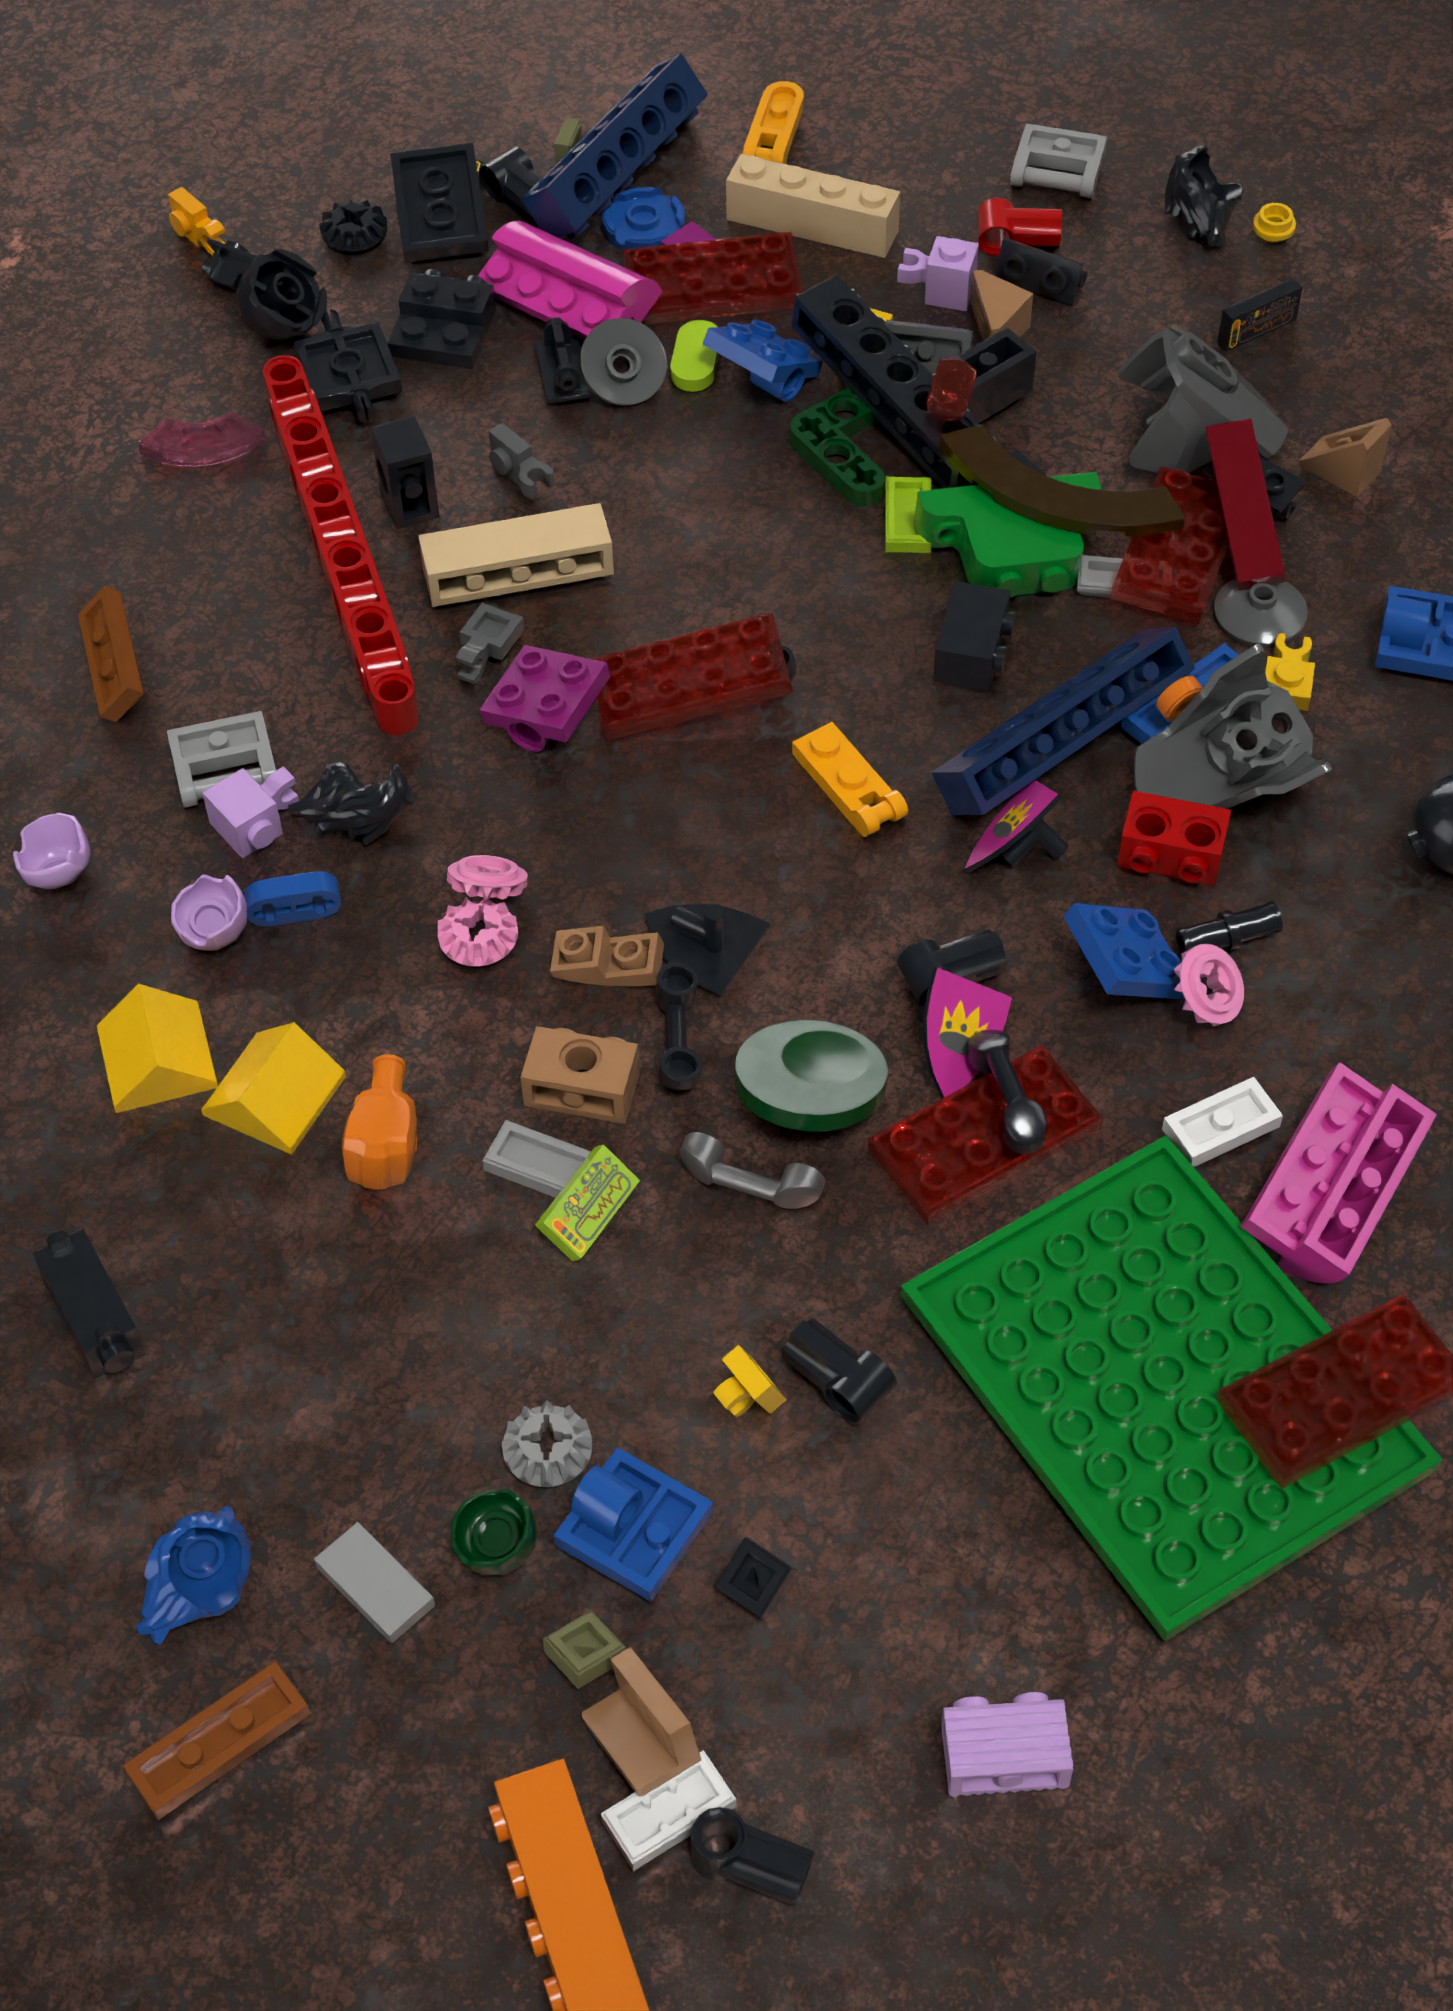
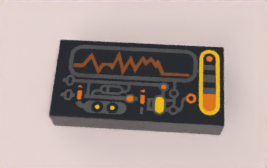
M1291 279L1223 309L1217 343L1227 352L1296 321L1303 287L1295 279Z

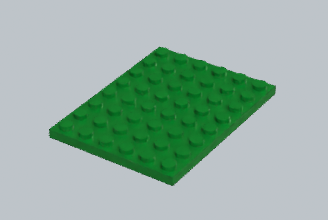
M1167 1135L902 1284L900 1293L907 1306L1164 1642L1438 1471L1443 1461L1440 1455L1254 1237L1240 1227L1242 1223Z

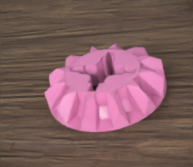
M475 855L464 857L451 864L447 871V882L452 885V889L457 892L466 893L469 897L479 896L484 897L486 900L489 898L503 900L508 896L515 897L522 894L523 889L527 887V872L513 861L497 856Z
M465 897L462 905L457 907L448 905L446 916L438 920V942L440 948L451 960L466 966H485L503 959L511 952L518 938L516 916L509 912L505 902L495 904L490 899L486 900L485 898L482 901L472 902L468 897ZM484 920L485 929H481L479 934L475 935L474 942L471 941L469 928H474L476 922Z
M1200 944L1182 953V962L1173 969L1180 978V983L1174 990L1183 993L1185 998L1182 1009L1194 1011L1197 1023L1209 1022L1213 1027L1233 1020L1240 1012L1244 1001L1243 979L1234 960L1224 950L1211 944ZM1207 977V986L1213 990V994H1206L1207 986L1201 982V978Z

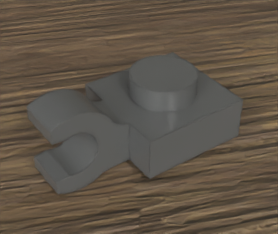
M503 422L489 430L491 448L489 458L492 466L499 474L507 475L519 485L524 496L530 499L536 497L534 481H542L550 488L554 486L552 468L532 456V446Z
M481 603L459 632L460 646L462 647L456 656V661L464 665L458 672L457 679L476 684L484 672L489 656L502 661L524 631L523 617Z

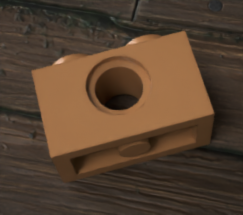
M536 1026L520 1077L524 1106L626 1124L640 1074L638 1044L626 1042L618 1037L601 1038L579 1034L567 1028L550 1029ZM578 1070H588L586 1072H575Z

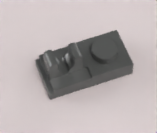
M886 320L889 330L904 345H908L913 350L916 358L930 373H939L940 366L971 349L973 331H969V329Z

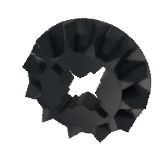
M351 198L349 203L345 205L334 203L332 211L323 212L322 223L319 224L323 240L329 246L342 251H361L371 248L385 237L388 229L387 217L383 215L381 206H371L368 200H364L359 204L354 203Z

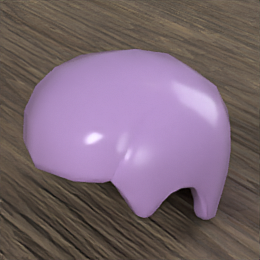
M63 813L42 816L26 825L20 833L22 849L20 853L18 851L13 852L16 869L21 878L28 885L43 889H57L73 883L87 867L91 857L90 844L82 826L75 816Z
M203 874L194 884L182 889L172 903L171 924L186 945L198 950H219L234 943L245 929L247 924V902L241 889L230 876L226 875L224 879H218Z

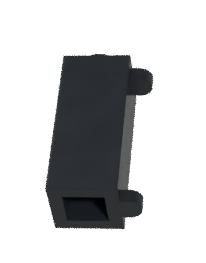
M84 1229L70 1235L64 1230H59L49 1235L46 1241L47 1246L34 1251L33 1255L43 1281L94 1379L107 1373H116L126 1369L135 1359L146 1354L137 1328Z

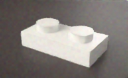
M1252 1077L1165 1117L1162 1130L1190 1164L1195 1167L1279 1128L1283 1115L1255 1077Z

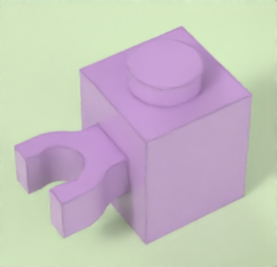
M936 236L930 256L916 249L905 248L903 264H899L897 282L904 284L926 283L925 304L967 311L971 299L973 271L977 270L979 243Z
M283 766L273 772L263 784L259 785L244 768L240 769L202 792L209 823L242 859L257 849L268 846L274 839L283 834L278 810L287 809L288 804L299 801L298 795L291 788L296 784L295 778Z

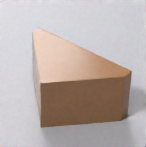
M983 270L973 271L970 304L982 342L1005 328L1010 329L1018 337H1021L1031 324L1033 293Z
M1388 418L1322 436L1299 460V463L1303 469L1357 497L1382 470L1392 425Z

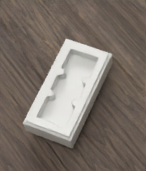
M704 1750L699 1752L701 1761L644 1796H638L636 1793H633L600 1814L601 1822L633 1871L691 1836L694 1822L706 1810L716 1807L732 1810L736 1807L735 1796Z

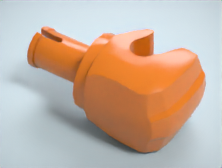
M383 1054L373 1060L371 1089L362 1091L356 1096L353 1109L347 1117L343 1132L342 1155L346 1176L349 1181L372 1190H384L392 1186L404 1184L412 1170L414 1154L417 1150L416 1106L414 1101L402 1092L406 1063L396 1055Z

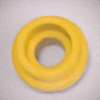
M1281 203L1264 205L1253 221L1254 232L1268 242L1286 240L1294 234L1296 228L1293 211Z

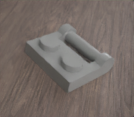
M1026 123L1013 163L1010 186L1023 188L1025 183L1080 192V197L1093 199L1096 182L1106 151L1107 136ZM1044 167H1045V168H1051V169H1058V170H1064V171L1074 172V173H1076V174L1065 173V172H1058V171H1052V170H1046V169H1040V168H1044Z
M262 711L167 730L184 808L198 805L197 800L204 799L202 792L234 773L193 781V775L259 762L260 767L246 771L261 785L276 771Z

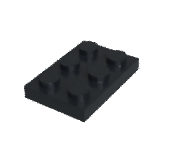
M473 142L390 153L405 262L489 251Z

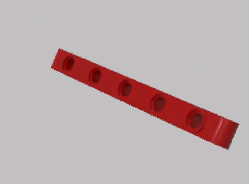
M281 355L273 357L263 367V376L273 425L365 697L369 699L380 730L391 735L406 734L417 726L419 714L414 681L399 631L315 393L309 386L303 366L293 356Z

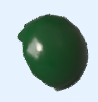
M507 1488L484 1490L462 1502L451 1521V1547L454 1553L466 1567L481 1575H507L523 1566L536 1547L538 1528L535 1515L530 1506L520 1496Z

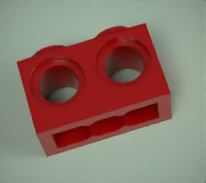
M1133 790L1122 833L1117 866L1133 869L1139 873H1153L1182 879L1189 883H1203L1216 886L1231 809Z

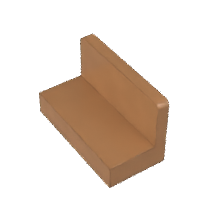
M629 1647L610 1659L620 1689L584 1710L581 1716L585 1726L638 1796H644L701 1761V1756L690 1722L633 1649Z

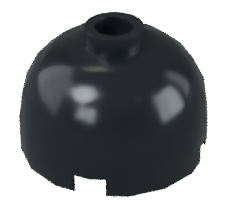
M274 249L271 254L261 253L248 265L238 282L237 303L241 315L247 324L261 336L272 340H293L312 329L321 320L327 309V293L324 286L319 289L318 283L313 278L317 272L311 264L295 253L284 249Z
M1453 774L1425 788L1417 797L1411 811L1414 830L1406 833L1418 860L1428 856L1437 869L1449 874H1453Z

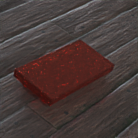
M792 232L623 250L624 268L655 281L663 291L641 323L644 325L794 309L795 296L803 292Z
M1160 467L1152 488L1167 487L1186 518L1184 528L1163 534L1132 537L1112 586L1110 599L1200 624L1229 547L1217 485L1215 481L1190 475L1184 470Z
M773 612L593 658V660L607 662L611 676L597 696L607 741L793 693Z
M1043 1045L1011 1061L1026 1097L1036 1101L1046 1115V1141L1038 1151L1030 1154H1020L1012 1151L1005 1144L1003 1129L1007 1104L993 1073L979 1078L869 1138L868 1149L927 1225L1102 1128L1103 1117Z
M1403 1293L1220 1389L1217 1401L1280 1488L1283 1489L1452 1398L1453 1355Z

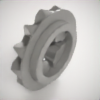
M548 1400L542 1406L532 1409L524 1406L521 1414L514 1421H508L504 1439L501 1441L503 1457L509 1470L521 1481L537 1487L559 1486L577 1477L587 1466L593 1446L586 1418L582 1419L578 1416L570 1404L563 1408L553 1406ZM545 1428H550V1432H553L554 1440L562 1441L553 1443L552 1451L549 1452V1460H544V1453L541 1452L540 1445L532 1443L541 1440L542 1432H545Z

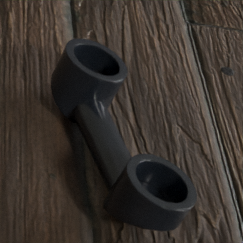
M672 962L664 965L659 970L657 976L655 998L659 1008L666 1013L667 1051L661 1057L657 1078L661 1084L668 1088L687 1090L698 1084L702 1069V1062L698 1054L687 1048L686 1012L694 1003L698 986V975L692 967L681 962Z
M982 1030L972 1035L968 1041L969 1063L978 1071L993 1073L1007 1104L1003 1129V1139L1007 1147L1020 1154L1034 1153L1041 1149L1046 1141V1115L1042 1107L1036 1101L1027 1098L1009 1059V1034L1001 1030Z

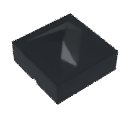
M744 1537L714 1587L758 1617L767 1619L797 1569L751 1538Z

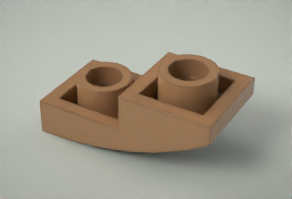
M604 926L556 931L550 972L554 978L592 985L621 987L656 985L658 972L662 966L664 942L658 932L610 937Z

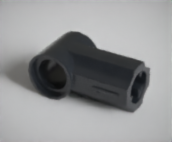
M513 147L481 165L479 177L486 192L496 200L506 196L531 216L521 198L542 176L534 171L527 154L521 148Z
M988 929L941 946L934 940L918 941L900 954L897 964L918 1004L921 1006L926 1003L934 967L970 981L978 982L1007 972L1008 960L999 935L996 931L992 932Z
M814 1318L809 1321L803 1320L790 1333L787 1342L781 1348L782 1359L823 1391L824 1398L833 1411L842 1419L854 1425L860 1424L897 1385L893 1371L879 1356L868 1350H861L857 1353Z
M723 1807L708 1809L698 1816L693 1825L690 1848L692 1865L706 1879L715 1881L729 1879L795 1906L801 1894L815 1852L745 1824L739 1814ZM721 1834L731 1839L735 1846L728 1853L714 1854L708 1851L702 1842L710 1835Z

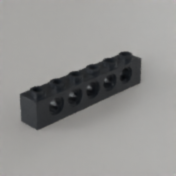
M836 275L796 295L791 327L843 383L865 403L866 407L872 410V414L942 489L979 485L977 482L971 484L950 463L939 447L942 434L980 424L971 416L968 408L963 403L958 402L948 392L939 377L934 373H930L916 358L913 350L908 345H904L889 330L886 322L869 309L862 301L858 292L849 288ZM989 432L991 437L998 443L995 436L991 432Z

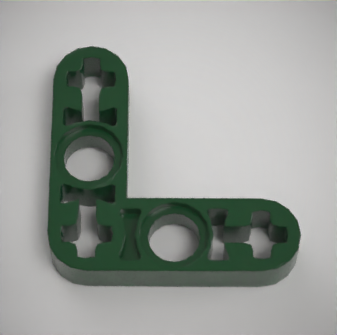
M846 388L792 418L790 422V445L847 501L856 506L868 507L882 500L885 486L884 472L849 439V437L879 422L872 414V410L866 407L860 398L849 388ZM847 410L855 413L856 416L850 419H842L834 414ZM833 454L845 456L848 460L843 463H831L825 458Z

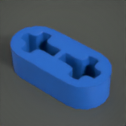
M323 871L259 880L249 885L244 891V898L247 902V918L254 925L262 927L325 918L336 913L341 907L339 882L334 875Z

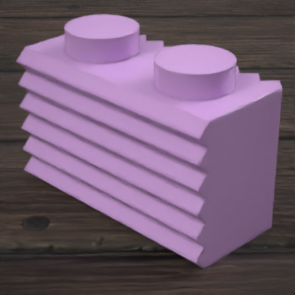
M1030 1692L1016 1696L1012 1700L1013 1703L989 1705V1701L986 1698L965 1697L955 1701L953 1707L943 1708L941 1730L949 1795L956 1797L959 1795L969 1796L971 1794L981 1795L983 1793L993 1794L996 1792L1003 1794L1008 1791L1016 1793L1020 1790L1028 1792L1033 1789L1040 1791L1045 1788L1053 1790L1055 1788L1065 1789L1069 1787L1073 1772V1759L1064 1699L1048 1700V1696L1044 1693Z

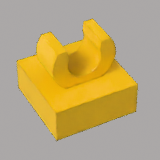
M739 1345L722 1358V1361L735 1376L722 1382L713 1393L736 1418L745 1413L755 1401L771 1414L787 1400L757 1362Z

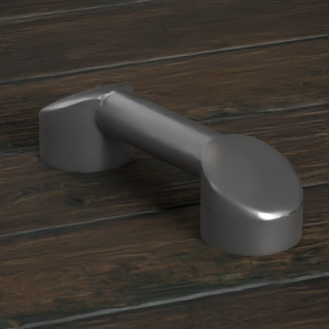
M693 1132L687 1134L680 1148V1156L686 1168L702 1183L707 1185L715 1183L771 1200L775 1205L782 1208L797 1209L813 1204L820 1198L825 1185V1178L818 1170L802 1163L788 1164L780 1181L722 1164L721 1161L725 1154L723 1145L715 1138L704 1133Z

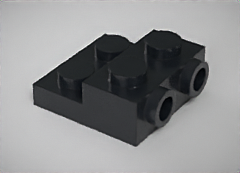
M434 269L426 270L423 274L410 272L398 300L400 315L388 341V348L392 357L473 369L496 313L494 285L487 284L484 279L478 276H468L465 280L447 278L443 273Z

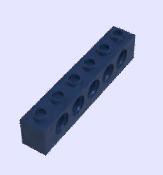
M682 53L654 65L521 198V201L541 230L558 238L566 235L569 240L580 235L589 227L587 219L605 210L612 203L609 197L633 182L634 177L632 173L647 166L656 158L653 151L671 142L678 135L675 129L688 123L698 115L697 106L708 94Z
M1166 627L1141 630L931 772L951 814L984 815L1163 692L1172 683L1195 670L1177 628Z

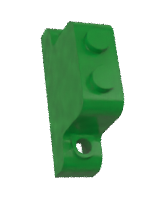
M1096 472L1050 477L1071 485L1101 490V484ZM980 485L918 491L914 517L917 535L926 539V542L932 543L931 547L956 548L960 553L968 583L1010 590V597L1058 592L1070 589L1077 583L1084 550V543L1079 532L1063 530L1022 516L994 501V495Z

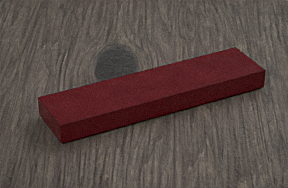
M1248 418L1206 426V438L1238 591L1251 589L1252 586L1258 583L1270 585L1285 582V571L1252 419Z

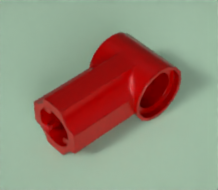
M1002 198L989 199L979 207L978 243L981 250L988 255L999 256L1003 238L1032 247H1059L1061 245L1062 209L1015 208L1011 202Z

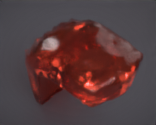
M954 357L939 360L927 398V410L930 415L947 422L957 423L963 420L977 375V370L967 361Z

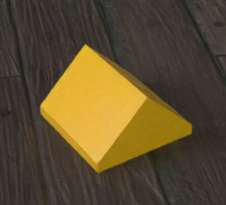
M138 983L96 1025L116 1113L218 1087L198 1001Z
M295 1022L255 1034L201 1111L205 1117L292 1155L346 1078V1073Z

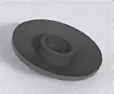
M616 318L602 322L588 334L580 352V368L586 384L599 398L618 406H633L645 402L658 391L666 375L667 358L661 341L650 328L632 319ZM613 361H623L627 366V372H617L613 367Z
M1235 578L1218 591L1213 606L1214 617L1220 629L1232 639L1249 646L1262 644L1263 647H1274L1279 633L1286 634L1285 643L1293 640L1302 632L1308 615L1304 597L1294 586L1286 581L1272 585L1258 583L1252 586L1251 589L1238 591Z

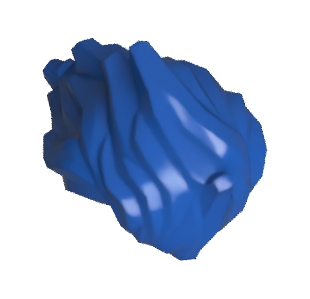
M226 1505L218 1512L205 1511L187 1515L177 1521L172 1531L159 1538L149 1555L144 1577L147 1579L141 1610L144 1619L136 1626L139 1634H150L151 1640L161 1645L172 1629L200 1618L220 1616L234 1608L240 1601L241 1590L247 1580L252 1560L250 1552L251 1540L246 1535L245 1527L236 1519L231 1507Z

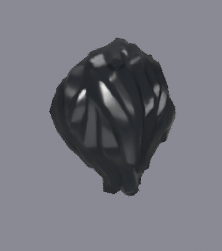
M1206 145L1194 147L1189 152L1176 155V161L1169 173L1165 191V213H1172L1174 219L1183 217L1190 238L1196 240L1199 236V238H1206L1210 247L1215 245L1222 247L1227 244L1224 230L1229 222L1234 206L1238 204V201L1242 200L1243 189L1238 182L1229 184L1218 183V178L1209 167L1210 155L1207 153L1208 147Z
M336 762L326 764L319 782L303 799L288 804V810L293 819L302 817L307 819L309 824L316 823L314 831L319 835L336 830L349 831L348 836L352 840L358 835L362 836L363 844L366 847L383 835L407 806L414 804L415 800L411 794L407 778L401 771L399 764H393L392 771L386 781L364 785L359 782L348 764Z

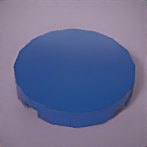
M653 187L628 189L615 195L613 203L602 211L603 234L610 244L621 251L632 254H654L661 252V241L685 226V208L677 197L672 194L671 198L664 196L660 189Z

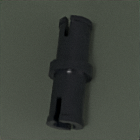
M1269 901L1267 904L1232 913L1231 910L1221 911L1217 914L1216 919L1185 928H1177L1175 933L1176 941L1181 954L1200 944H1211L1219 948L1226 947L1227 950L1232 951L1239 949L1242 942L1282 932L1283 921L1277 904L1274 901Z

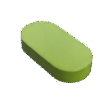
M694 320L684 324L679 329L670 365L671 380L677 388L688 392H696L706 389L713 383L720 354L704 346L703 342L708 328L717 327L714 323L705 320Z

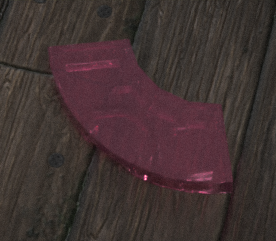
M229 411L217 419L201 423L180 422L168 417L137 443L140 454L152 460L178 466H204L225 462L244 455L258 447L266 439L264 429Z

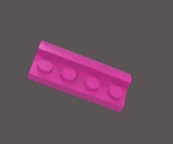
M523 221L509 222L492 236L491 239L498 248L478 275L487 284L494 285L496 299L545 322L553 317L561 318L569 325L570 334L583 340L586 339L588 334L597 325L610 319L627 318L641 323L663 292L655 281Z
M1339 1062L1330 1070L1240 1227L1280 1254L1281 1258L1277 1265L1287 1273L1316 1283H1335L1343 1280L1351 1273L1437 1114L1394 1084L1382 1092Z

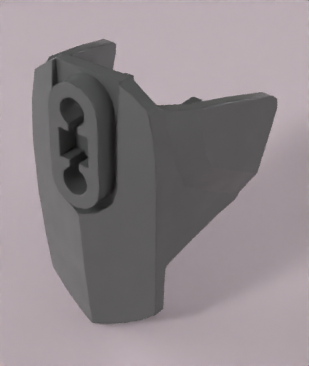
M1175 323L1167 329L1154 334L1118 369V378L1142 386L1144 390L1153 391L1167 402L1164 407L1146 419L1149 427L1129 456L1130 465L1134 468L1174 476L1188 474L1210 462L1211 457L1206 438V426L1251 418L1258 451L1267 459L1281 448L1287 437L1289 428L1266 399L1232 367L1229 361L1197 336Z
M1257 644L1215 670L1204 688L1166 729L1136 748L1133 762V781L1135 791L1227 809L1262 794H1284L1327 773L1332 769V766L1328 760H1315L1311 757L1313 734L1289 692L1267 681L1265 674L1266 651L1262 644ZM1272 720H1278L1282 723L1284 727L1283 733H1278L1273 729ZM1246 740L1249 746L1245 749L1240 748L1237 742L1241 743Z

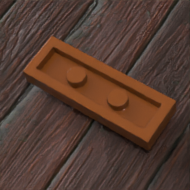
M104 585L81 610L78 618L100 717L116 723L130 707L137 704L144 693L121 593Z
M274 1661L122 1766L157 1820H160L311 1715L305 1700L278 1663Z

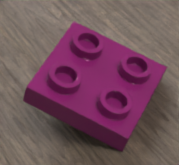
M524 645L479 711L483 723L507 729L510 738L517 745L531 752L542 751L550 739L567 742L611 677L607 662Z

